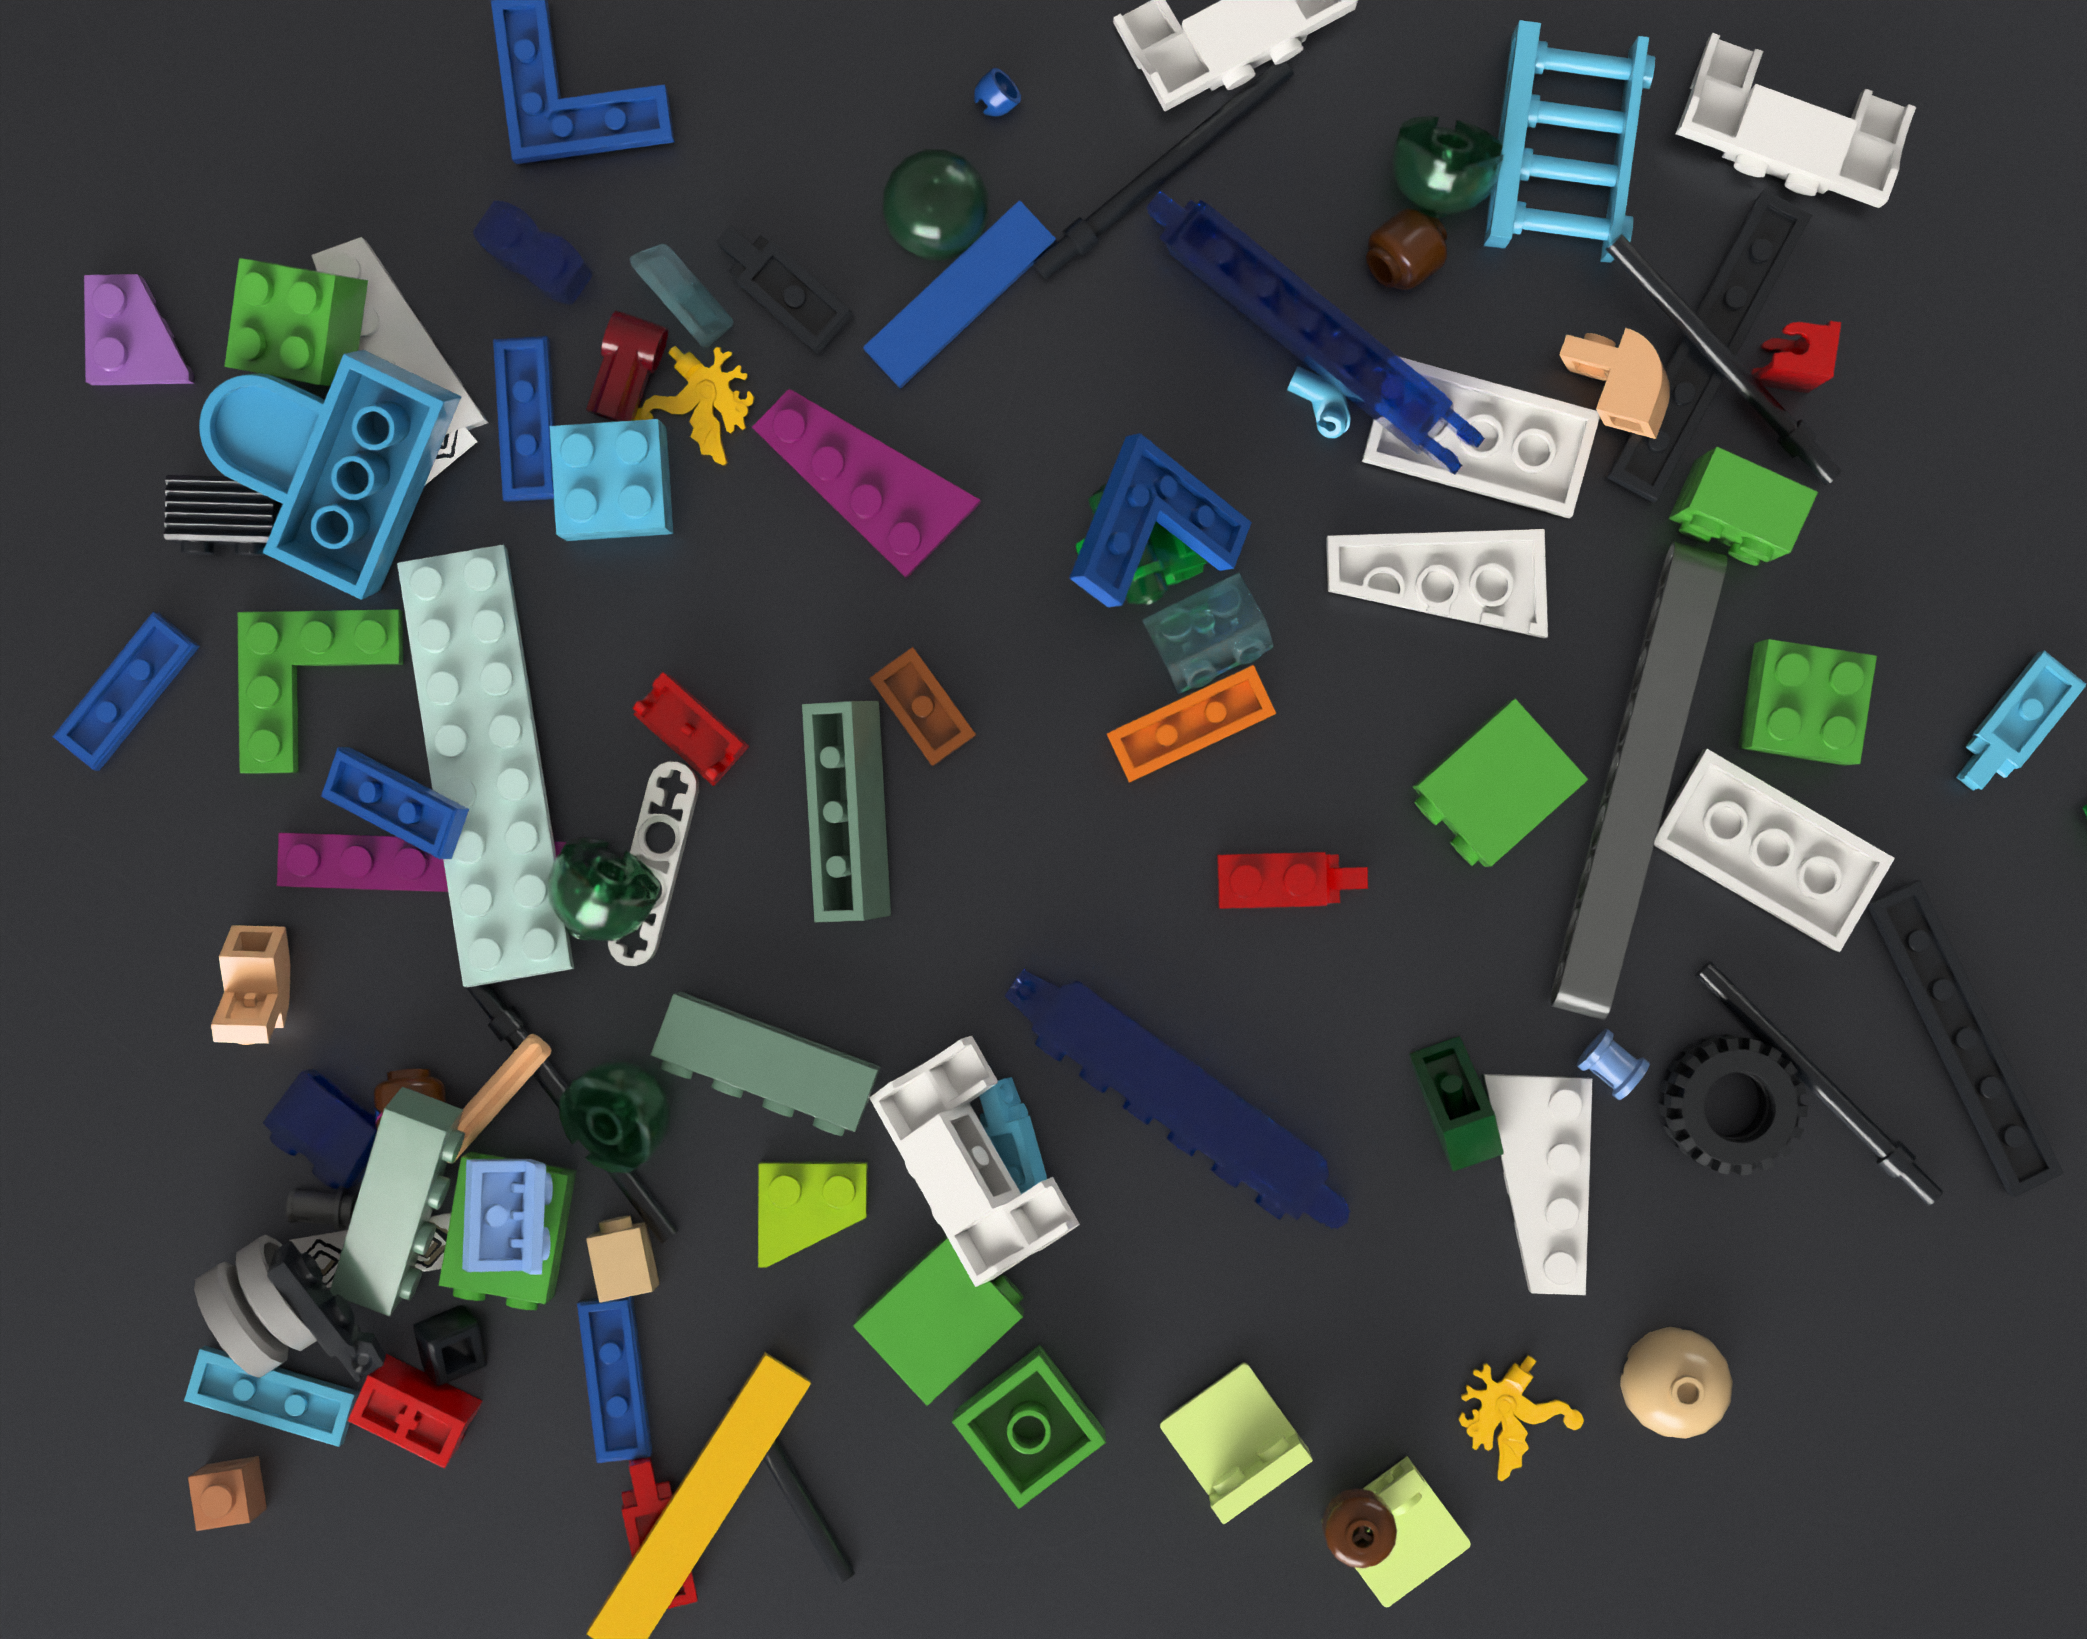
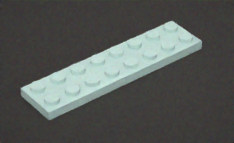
M503 544L397 563L432 790L469 809L452 859H443L463 986L468 988L574 969L507 548Z

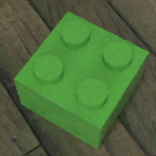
M239 258L224 367L268 374L316 385L331 386L343 354L355 352L359 349L368 280Z
M1716 446L1694 461L1668 519L1681 524L1679 528L1681 534L1706 544L1713 538L1730 546L1728 551L1730 556L1747 564L1758 566L1760 560L1767 563L1791 553L1818 492Z
M1772 639L1754 643L1738 749L1843 766L1860 764L1877 656Z
M1041 1345L955 1409L952 1423L1018 1509L1106 1443L1105 1429Z

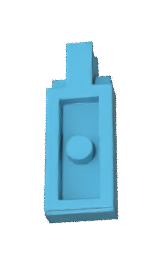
M2045 650L2039 651L1972 734L1973 738L1969 741L1966 748L1974 755L1968 760L1956 778L1972 791L1978 788L1982 790L1996 772L2004 778L2014 769L2021 768L2086 687V683Z
M1012 1077L1000 1079L997 1084L979 1096L984 1113L980 1114V1121L1017 1188L1023 1194L1041 1181L1046 1180L1047 1175L1030 1115L1028 1116L1025 1104H1020L1021 1100Z

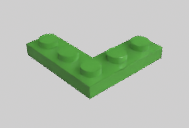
M403 611L238 612L240 773H299L297 666L404 664Z

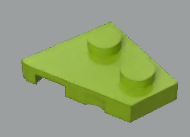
M761 1161L759 1163L758 1268H766L865 1219L868 1216V1162Z

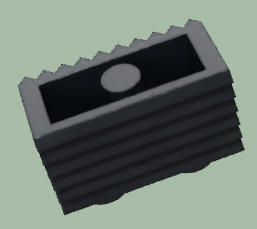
M166 476L165 531L163 534L165 540L181 544V553L213 555L214 545L235 546L234 554L268 556L263 551L282 503L227 476Z

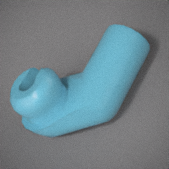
M1297 366L1287 391L1312 402L1317 428L1323 436L1327 438L1341 436L1347 431L1351 422V414L1343 388L1336 382Z

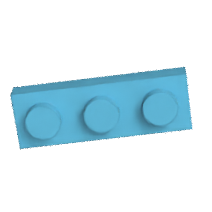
M204 1346L199 1349L184 1401L339 1447L345 1441L350 1424L347 1420L356 1403L359 1391L279 1367L258 1378L245 1372L225 1351Z

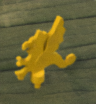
M674 346L669 350L668 354L677 362L674 368L688 381L687 386L677 396L654 395L647 399L643 407L638 408L634 420L653 419L651 411L654 409H662L677 415H685L694 409L689 421L693 426L690 437L699 443L702 455H711L715 462L725 466L728 461L721 440V422L714 416V407L722 414L727 432L733 433L735 425L745 430L747 427L744 417L749 413L748 407L753 404L754 396L749 391L747 392V398L741 400L739 398L740 392H733L730 389V381L734 378L746 380L748 374L741 372L742 367L740 365L736 366L733 371L722 372L721 367L724 361L733 354L730 351L722 353L720 347L714 349V364L709 368L705 367L690 351L684 354Z
M1530 1355L1525 1358L1521 1365L1514 1363L1503 1379L1498 1382L1492 1380L1491 1367L1487 1363L1483 1364L1481 1371L1474 1369L1473 1375L1482 1378L1486 1383V1388L1478 1390L1473 1389L1470 1385H1466L1467 1392L1461 1394V1398L1464 1401L1475 1397L1481 1400L1482 1404L1479 1410H1472L1474 1415L1472 1419L1469 1418L1467 1420L1464 1412H1461L1458 1418L1461 1426L1466 1427L1467 1434L1472 1437L1473 1449L1477 1450L1482 1443L1487 1451L1491 1450L1493 1447L1494 1430L1500 1422L1502 1424V1429L1497 1435L1499 1449L1497 1478L1500 1481L1508 1478L1512 1469L1522 1467V1455L1529 1449L1525 1441L1528 1432L1520 1420L1533 1425L1543 1423L1554 1415L1563 1414L1565 1415L1563 1422L1572 1430L1581 1428L1584 1422L1582 1414L1577 1409H1571L1566 1402L1555 1399L1546 1403L1535 1404L1522 1395L1533 1379V1375L1529 1372L1537 1362Z

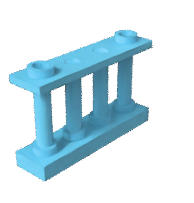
M1519 20L1511 38L1483 246L1505 249L1511 241L1513 234L1520 235L1522 229L1603 240L1600 262L1611 263L1614 258L1607 252V246L1621 234L1629 242L1632 237L1633 216L1625 214L1642 88H1650L1655 68V56L1647 55L1649 37L1638 36L1629 49L1628 58L1549 48L1546 41H1539L1541 23ZM1545 69L1625 80L1621 111L1540 101V95L1532 94L1534 74L1542 75ZM1536 123L1618 133L1614 164L1533 154V148L1524 147L1527 127L1535 128ZM1529 176L1608 186L1610 187L1607 216L1606 218L1526 208V202L1517 201L1520 180L1528 181Z

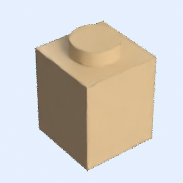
M631 1216L616 1217L599 1222L600 1231L594 1232L586 1238L599 1303L653 1292L660 1285L648 1225L645 1222L632 1224Z

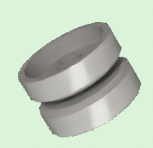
M268 1235L259 1237L236 1252V1266L224 1261L196 1278L194 1287L202 1315L221 1347L239 1367L249 1375L258 1378L288 1360L289 1347L302 1351L317 1341L267 1277L275 1250L283 1246L276 1239Z

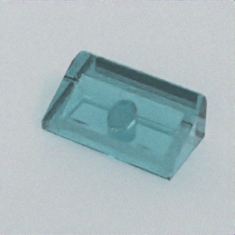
M660 244L637 252L629 258L631 260L630 265L702 348L705 346L707 349L733 326L734 322L729 314L666 244Z

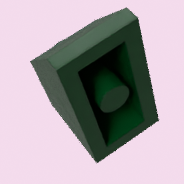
M1458 1036L1409 1053L1436 1134L1452 1171L1454 1172L1503 1155L1504 1151L1495 1113L1461 1037Z

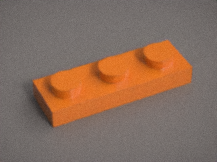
M1254 665L1119 727L1106 735L1130 783L1275 715L1276 711Z

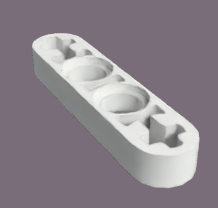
M669 761L660 764L653 770L648 780L608 935V948L611 955L617 962L625 966H638L648 962L655 956L660 945L699 793L697 774L690 766L681 762ZM674 770L680 771V781L688 784L686 794H676L672 806L674 810H683L681 821L668 814L651 813L654 803L665 807L668 791L660 788V781L662 777L671 778ZM657 822L669 824L675 833L673 847L668 852L662 854L652 851L646 842V833L649 827ZM644 874L655 876L662 886V894L659 900L652 905L639 903L634 898L632 892L635 880ZM627 907L641 914H656L654 925L647 920L642 922L640 938L647 940L648 945L646 949L637 950L634 957L627 955L628 947L620 943L621 934L631 933L636 918H625Z

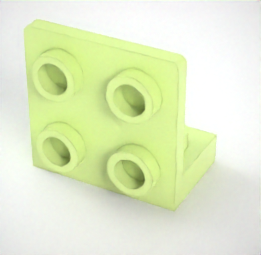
M1241 1363L1160 1422V1428L1209 1495L1211 1508L1223 1525L1313 1461L1306 1444L1247 1363Z
M1408 1456L1363 1488L1383 1498L1391 1509L1397 1526L1396 1544L1389 1556L1378 1565L1363 1569L1356 1568L1384 1607H1390L1470 1548L1471 1543L1468 1537ZM1365 1526V1531L1368 1532L1370 1528ZM1358 1527L1353 1531L1352 1534L1358 1531Z

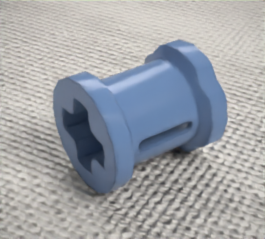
M1607 1028L1601 1031L1579 1057L1576 1066L1582 1071L1591 1070L1612 1087V1095L1621 1100L1640 1082L1647 1072L1650 1062L1644 1057L1636 1059L1613 1040L1614 1033Z

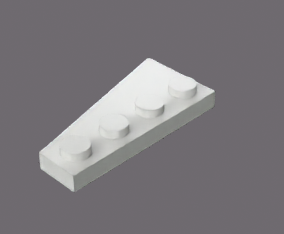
M363 237L311 255L317 271L368 280L358 351H368L462 396L455 412L460 421L451 422L446 434L465 427L467 430L489 423Z
M1545 529L1327 536L1328 592L1544 639L1548 637Z
M1482 1074L1485 1092L1495 1113L1504 1154L1500 1155L1504 1170L1503 1175L1515 1220L1514 1226L1528 1290L1531 1293L1586 1295L1592 1078Z

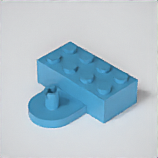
M359 350L343 354L325 400L268 374H246L223 382L213 390L203 406L199 424L200 438L206 455L221 473L242 485L282 503L263 553L362 600L381 591L462 396L368 351Z

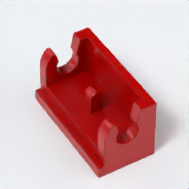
M1829 321L1825 325L1805 322L1788 324L1782 329L1783 333L1789 336L1800 335L1802 337L1796 341L1772 338L1761 344L1763 350L1768 352L1775 350L1780 353H1774L1772 355V362L1762 368H1753L1751 373L1764 387L1809 393L1833 378L1841 322Z
M662 672L653 682V690L643 700L640 699L635 703L633 707L635 713L633 715L712 786H715L750 746L671 675Z
M386 1354L384 1365L367 1376L347 1421L445 1469L466 1436L464 1432L477 1414L482 1400L447 1383L437 1387L427 1373Z

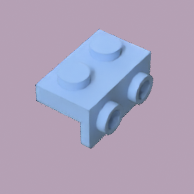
M466 1159L463 1270L467 1272L524 1271L530 1275L542 1273V1262L548 1259L551 1247L549 1230L547 1227H544L545 1205L550 1204L553 1193L552 1178L550 1173L546 1172V1165L533 1159Z

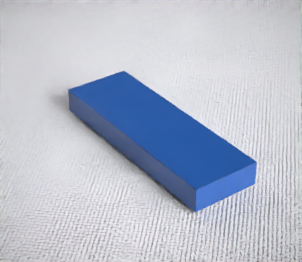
M547 336L493 339L503 500L505 502L554 499L550 426H555L550 339Z
M153 611L52 737L90 768L100 771L200 646L160 613Z
M350 747L337 748L321 797L438 859H452L469 809Z
M630 1296L599 1303L598 1298L580 1300L577 1302L597 1463L650 1457L653 1451L634 1298Z

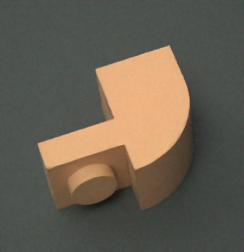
M1625 328L1618 348L1615 347L1616 343L1601 335L1586 333L1584 339L1566 335L1559 355L1567 370L1572 373L1606 381L1596 408L1604 425L1656 439L1669 404L1670 385L1667 373L1653 345L1644 336L1628 328Z
M232 925L219 955L224 994L211 1023L214 1042H233L242 1045L269 1043L274 1028H284L289 1007L290 955L286 927Z

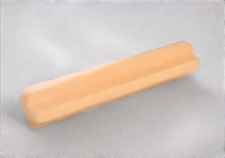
M528 1035L463 1108L457 1130L465 1132V1136L455 1161L550 1056L551 1047L538 1035Z

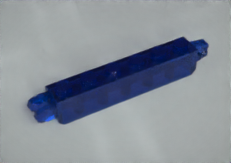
M1159 191L1148 204L1146 209L1149 215L1166 229L1159 238L1167 245L1170 254L1416 454L1420 455L1423 451L1442 468L1455 475L1463 465L1452 451L1444 448L1433 439L1445 425L1468 446L1471 445L1478 448L1485 440L1477 429L1454 411L1453 402L1442 391L1209 204L1202 200L1196 204L1190 200L1182 208L1162 191Z
M1025 969L1017 976L1005 997L1033 1023L1031 1030L1039 1035L1034 1044L1059 1062L1062 1061L1065 1055L1069 1056L1083 1066L1078 1075L1102 1093H1105L1109 1086H1111L1127 1098L1122 1105L1124 1109L1147 1125H1149L1153 1118L1164 1124L1171 1130L1166 1138L1188 1155L1193 1156L1198 1149L1215 1161L1210 1170L1234 1188H1237L1240 1182L1243 1181L1256 1190L1259 1194L1254 1201L1277 1219L1281 1220L1284 1214L1288 1213L1298 1220L1302 1213L1305 1212L1319 1223H1325L1324 1226H1329L1331 1230L1333 1228L1338 1230L1339 1227L1348 1223L1349 1213L1351 1212L1348 1209V1203L1345 1204L1346 1201L1342 1199L1341 1195H1337L1333 1189L1324 1184L1329 1177L1327 1161L1320 1153L1080 981L1066 982L1061 987H1058Z

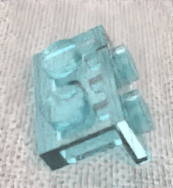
M1240 573L1232 575L1143 619L1146 630L1162 658L1178 693H1183L1192 688L1203 687L1209 684L1216 676L1240 664L1244 665L1256 661L1263 653L1274 647L1267 622Z

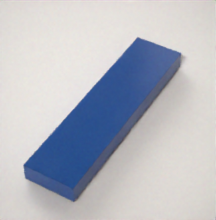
M1019 200L863 347L864 351L901 389L1022 276L1038 257L1056 243V238Z

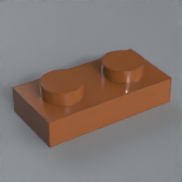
M913 647L869 678L932 766L976 736L973 729Z

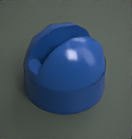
M992 68L977 83L974 90V101L977 104L983 100L988 106L983 111L985 115L993 117L1003 116L1021 102V94L1016 84L1004 71Z

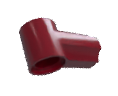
M618 310L612 314L602 341L601 356L604 358L586 408L588 412L613 422L634 421L650 373H655L662 360L668 340V327Z

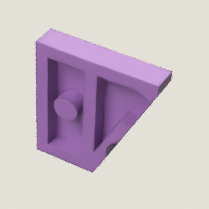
M138 274L84 275L86 383L91 385L195 384L194 374L191 368L185 364L173 340L175 337L168 323L161 317L155 306L156 300L142 276Z

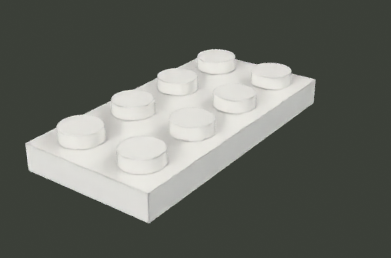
M1392 355L1389 360L1362 462L1561 517L1571 518L1574 513L1600 415L1592 409Z
M1709 749L1702 750L1660 821L1654 846L1837 952L1842 950L1895 859Z

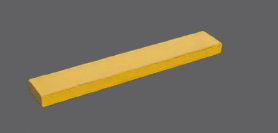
M765 1352L587 1628L586 1634L593 1639L649 1638L811 1385L809 1379Z

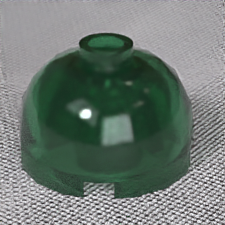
M1436 116L1411 118L1401 124L1393 153L1392 169L1395 181L1402 193L1410 201L1418 205L1417 207L1422 213L1437 218L1464 212L1479 205L1492 192L1498 179L1504 155H1500L1503 147L1500 141L1487 131L1467 122L1457 120L1455 128L1450 129L1437 127L1439 117Z
M924 149L907 156L892 170L883 191V216L892 238L906 250L925 260H947L964 253L981 235L989 219V195L981 174L964 157L946 149Z
M578 837L568 840L557 856L548 876L549 903L558 919L565 925V929L572 936L581 940H619L636 932L649 916L658 900L656 896L660 891V884L651 869L633 854L625 851L622 858H619L605 851L609 842L589 837Z
M604 1062L573 1080L570 1087L563 1092L559 1100V1118L566 1137L572 1145L579 1140L591 1152L585 1159L594 1166L611 1173H629L635 1170L655 1154L668 1134L671 1108L665 1091L651 1074L642 1067L629 1062Z

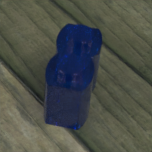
M494 200L473 230V234L479 244L499 264L513 272L524 274L540 292L556 302L572 305L593 275L588 263L569 242L555 234L543 232L523 210L510 203Z
M308 1069L301 1071L263 1121V1124L272 1132L269 1137L272 1143L289 1155L296 1156L299 1152L306 1156L315 1165L312 1168V1173L329 1187L338 1189L341 1185L349 1189L358 1185L364 1177L378 1131L375 1127V1115L355 1102L340 1087L316 1070Z

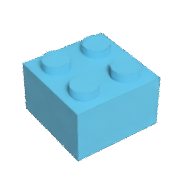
M659 419L550 426L556 535L566 541L673 534L667 427Z

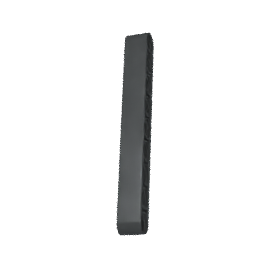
M1674 541L1667 552L1550 997V1005L1552 1007L1605 1020L1610 1011L1726 573L1728 560L1724 554Z

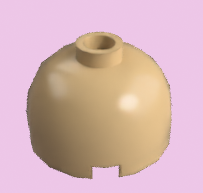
M1666 1327L1647 1333L1631 1347L1627 1355L1628 1360L1624 1365V1372L1621 1374L1620 1386L1626 1406L1643 1426L1662 1436L1686 1439L1706 1433L1721 1421L1731 1403L1733 1381L1726 1358L1709 1339L1691 1330Z

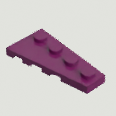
M788 389L752 426L792 468L906 579L981 503L980 499L791 389Z

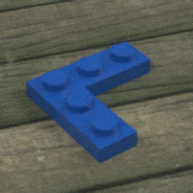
M491 0L511 156L515 164L675 142L668 89L665 84L561 99L548 0Z
M1141 433L1126 436L1069 578L1107 607L1120 606L1124 603L1155 521L1219 571L1235 568L1252 522Z

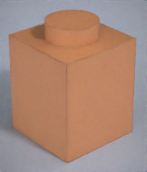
M259 1456L206 1464L188 1477L196 1531L250 1523L267 1509Z

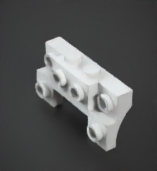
M1151 0L1123 16L1121 14L1115 16L1113 23L1137 68L1142 69L1165 112L1208 88L1211 91L1222 85H1225L1227 90L1237 88L1255 76L1254 68L1271 59L1275 65L1291 59L1303 50L1301 43L1306 41L1308 34L1355 10L1358 0H1220L1183 20L1182 27L1166 0Z
M1715 33L1710 35L1690 87L1692 90L1678 125L1677 135L1724 151L1722 157L1734 161V168L1746 175L1764 177L1765 174H1769L1786 180V188L1802 195L1814 196L1817 192L1824 194L1827 190L1877 208L1888 202L1899 172L1902 149L1916 109L1915 106L1908 104L1906 107L1873 96V91L1864 89L1859 95L1852 117L1848 118L1755 84L1751 89L1763 51L1758 49L1750 51L1720 40V35Z
M968 1036L958 1040L924 1064L891 1081L869 1098L901 1153L908 1172L916 1180L929 1203L935 1220L942 1226L972 1282L977 1287L995 1279L1029 1255L1043 1250L1080 1224L1053 1177L1041 1181L1023 1194L1017 1188L970 1105L971 1101L997 1084L998 1080L974 1038Z

